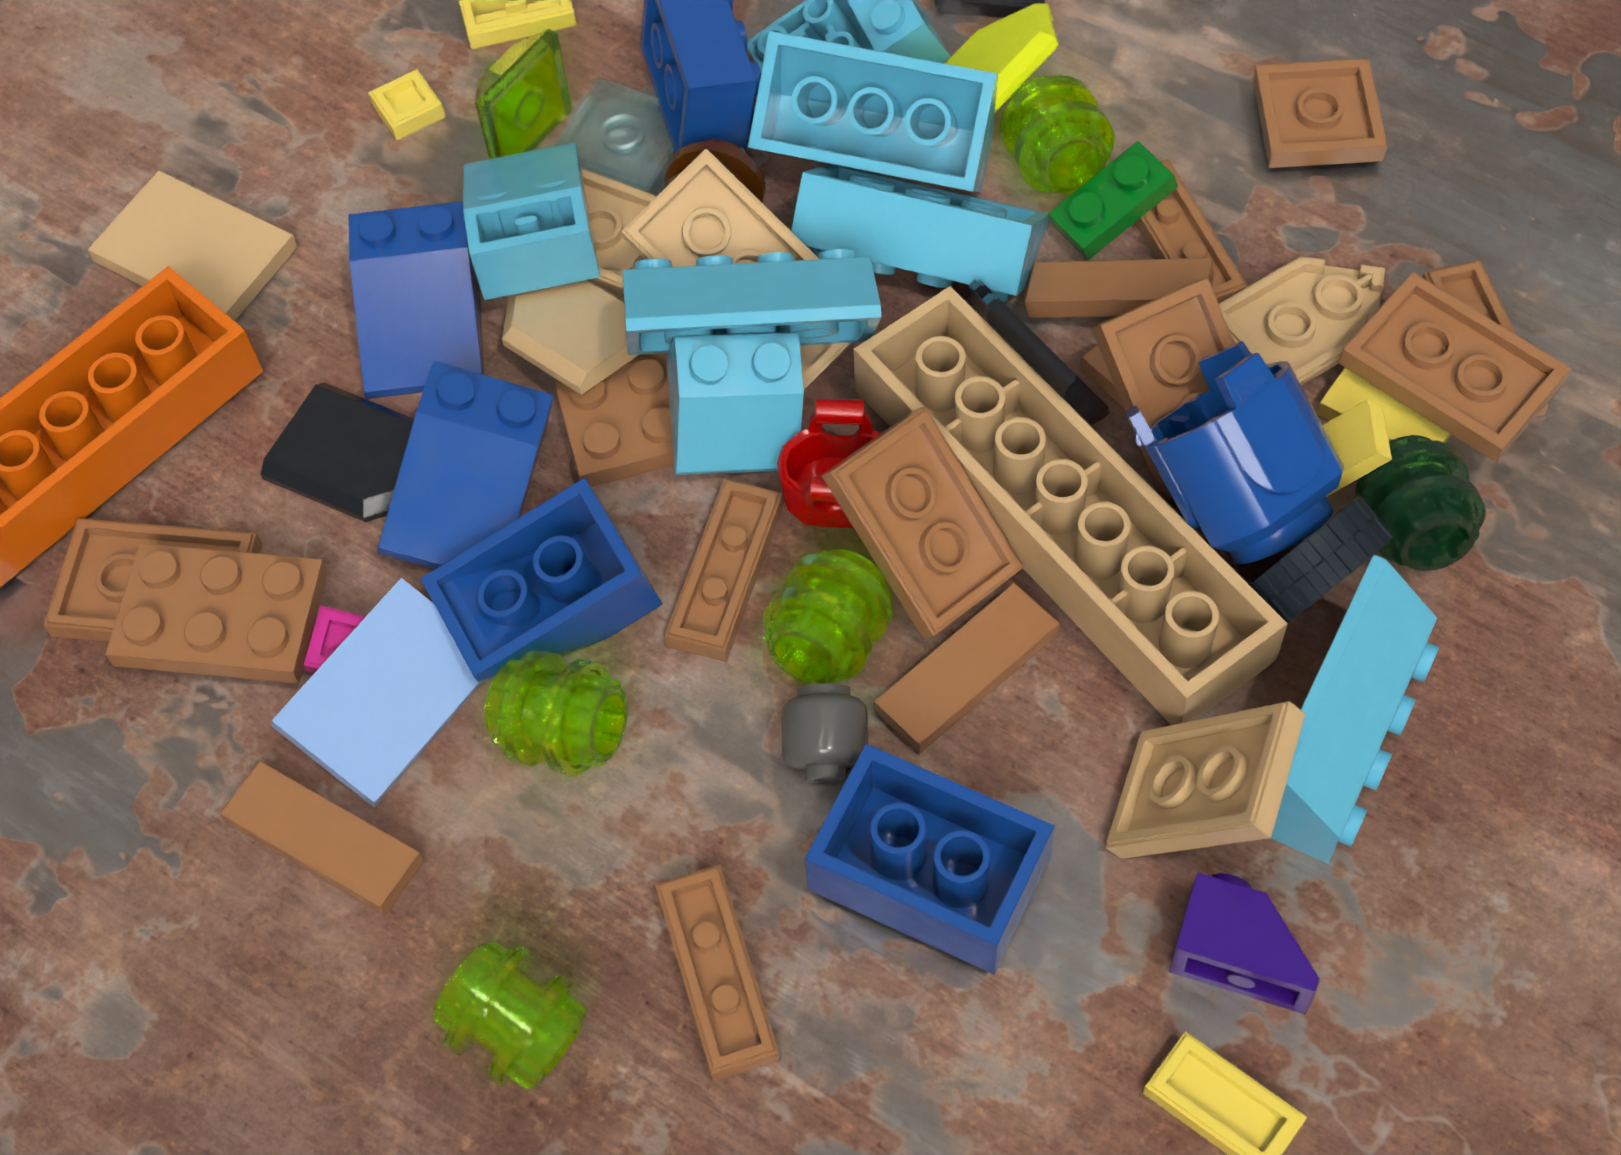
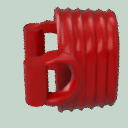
M817 398L816 409L809 419V428L799 431L781 448L777 467L787 510L803 524L832 528H854L821 475L881 434V432L873 429L872 419L864 408L863 399ZM822 424L858 425L859 429L852 435H833L826 432Z

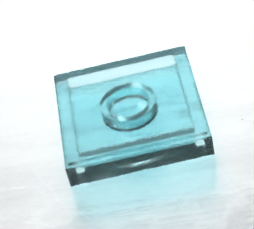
M600 78L596 80L554 145L559 146L576 142L582 169L653 195L664 180L668 164L674 155L673 140L671 134L668 135L664 123L660 100L657 97Z

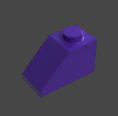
M1197 872L1169 972L1306 1015L1316 994L1320 978L1267 893L1252 889L1247 881L1231 874L1216 873L1209 876Z

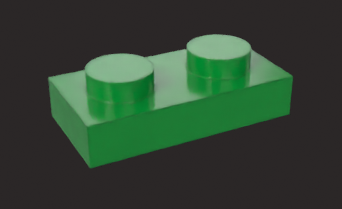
M1137 141L1050 211L1048 216L1052 225L1088 261L1176 190L1178 185L1175 175Z

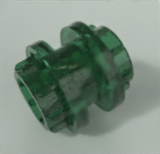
M1419 435L1403 436L1389 441L1392 460L1359 478L1355 488V497L1361 496L1394 535L1378 552L1386 559L1397 562L1400 566H1407L1418 571L1437 570L1457 562L1472 549L1475 541L1480 537L1479 530L1486 514L1485 505L1479 491L1469 481V471L1462 455L1456 448L1438 440L1432 441L1427 437Z

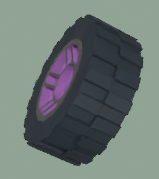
M1358 496L1249 585L1288 623L1372 557L1394 535L1364 499Z

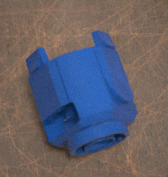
M1240 341L1202 358L1198 364L1209 390L1177 407L1151 427L1148 426L1136 405L1126 410L1125 413L1133 425V439L1138 447L1142 445L1145 447L1187 524L1194 530L1200 528L1212 548L1228 551L1234 563L1246 564L1267 558L1293 546L1314 533L1330 519L1333 509L1326 496L1339 486L1344 465L1290 364L1286 361L1266 364L1259 353L1251 354L1244 342Z

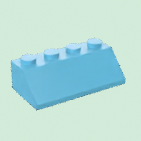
M769 31L748 148L972 192H981L993 137L998 74Z
M828 164L802 172L791 232L817 257L820 252L827 250H853L855 258H871L873 272L893 275L896 268L917 272L916 280L918 282L940 288L951 286L952 281L970 285L974 279L977 281L981 280L1002 302L1008 301L1009 294L1017 296L1026 289L1048 226L1049 216L1048 213L840 165Z
M834 249L820 252L818 260L794 261V255L791 253L774 252L758 256V263L733 264L732 257L722 255L701 257L696 260V266L672 267V262L667 259L637 261L635 269L623 270L628 355L668 353L675 336L799 332L800 346L865 342L873 336L882 317L871 258H855L853 250Z
M1373 555L1302 706L1301 710L1305 713V718L1271 839L1329 864L1338 842L1352 847L1367 813V809L1355 805L1363 786L1374 791L1377 790L1392 756L1391 753L1380 749L1388 731L1401 736L1416 702V699L1406 696L1404 693L1411 678L1423 683L1425 682L1439 650V646L1427 642L1437 617L1386 559L1377 555Z

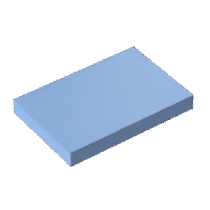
M401 578L272 719V727L375 808L485 680L478 682L473 677L434 603Z

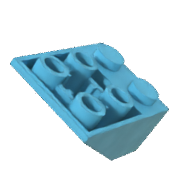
M805 0L747 41V47L754 61L758 63L760 72H762L769 31L943 63L951 57L919 0Z
M576 142L464 164L463 212L469 255L484 300L601 277Z

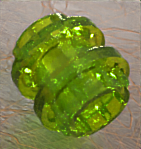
M1037 76L1023 84L1011 95L1010 102L1001 117L1000 136L1007 151L1014 159L1020 175L1030 187L1046 193H1074L1106 167L1114 147V131L1105 114L1099 109L1096 99L1086 84L1070 76Z
M845 549L820 550L818 553L808 554L797 560L785 579L784 589L778 591L773 596L763 613V626L766 632L764 640L774 662L788 675L807 684H836L839 680L849 679L858 675L871 656L872 644L884 635L893 618V607L890 600L891 593L887 589V583L881 571L867 558Z
M533 650L524 655L520 660L512 659L508 661L495 675L488 690L485 703L487 731L492 737L493 743L501 746L502 752L508 760L528 766L538 765L545 760L549 768L554 772L570 776H579L592 765L603 766L613 757L622 741L628 715L625 692L619 681L611 679L608 670L603 664L578 659L566 665V662L560 655L543 650Z
M492 941L487 944L482 943L476 947L455 971L434 1005L433 1019L436 1024L447 1031L443 1045L456 1055H462L476 1043L494 1056L486 1072V1077L498 1086L503 1087L510 1080H513L524 1089H531L534 1086L538 1087L556 1067L578 1036L587 1019L586 1007L572 997L576 984L563 974H558L546 986H543L526 972L531 965L534 954L526 947L516 943L507 950L497 942Z

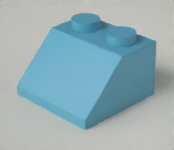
M799 332L675 336L666 355L675 475L778 471L777 461L782 446L801 431L804 390Z

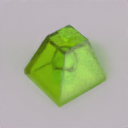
M551 29L544 30L515 43L497 61L492 62L478 79L475 106L489 159L535 150L573 111L558 33Z

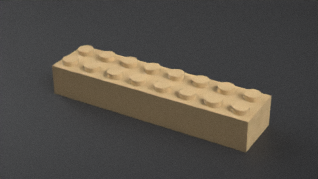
M951 286L853 349L855 391L889 427L912 411L926 406L1024 566L1023 569L1170 725L1199 719L1277 660L1288 623Z

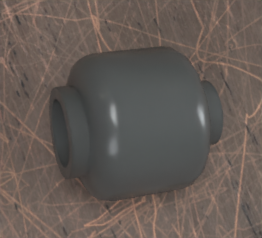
M811 684L798 688V696L788 700L781 712L783 760L795 769L806 770L807 782H843L846 780V769L854 767L865 744H868L867 707L862 700L851 696L850 687L846 685Z

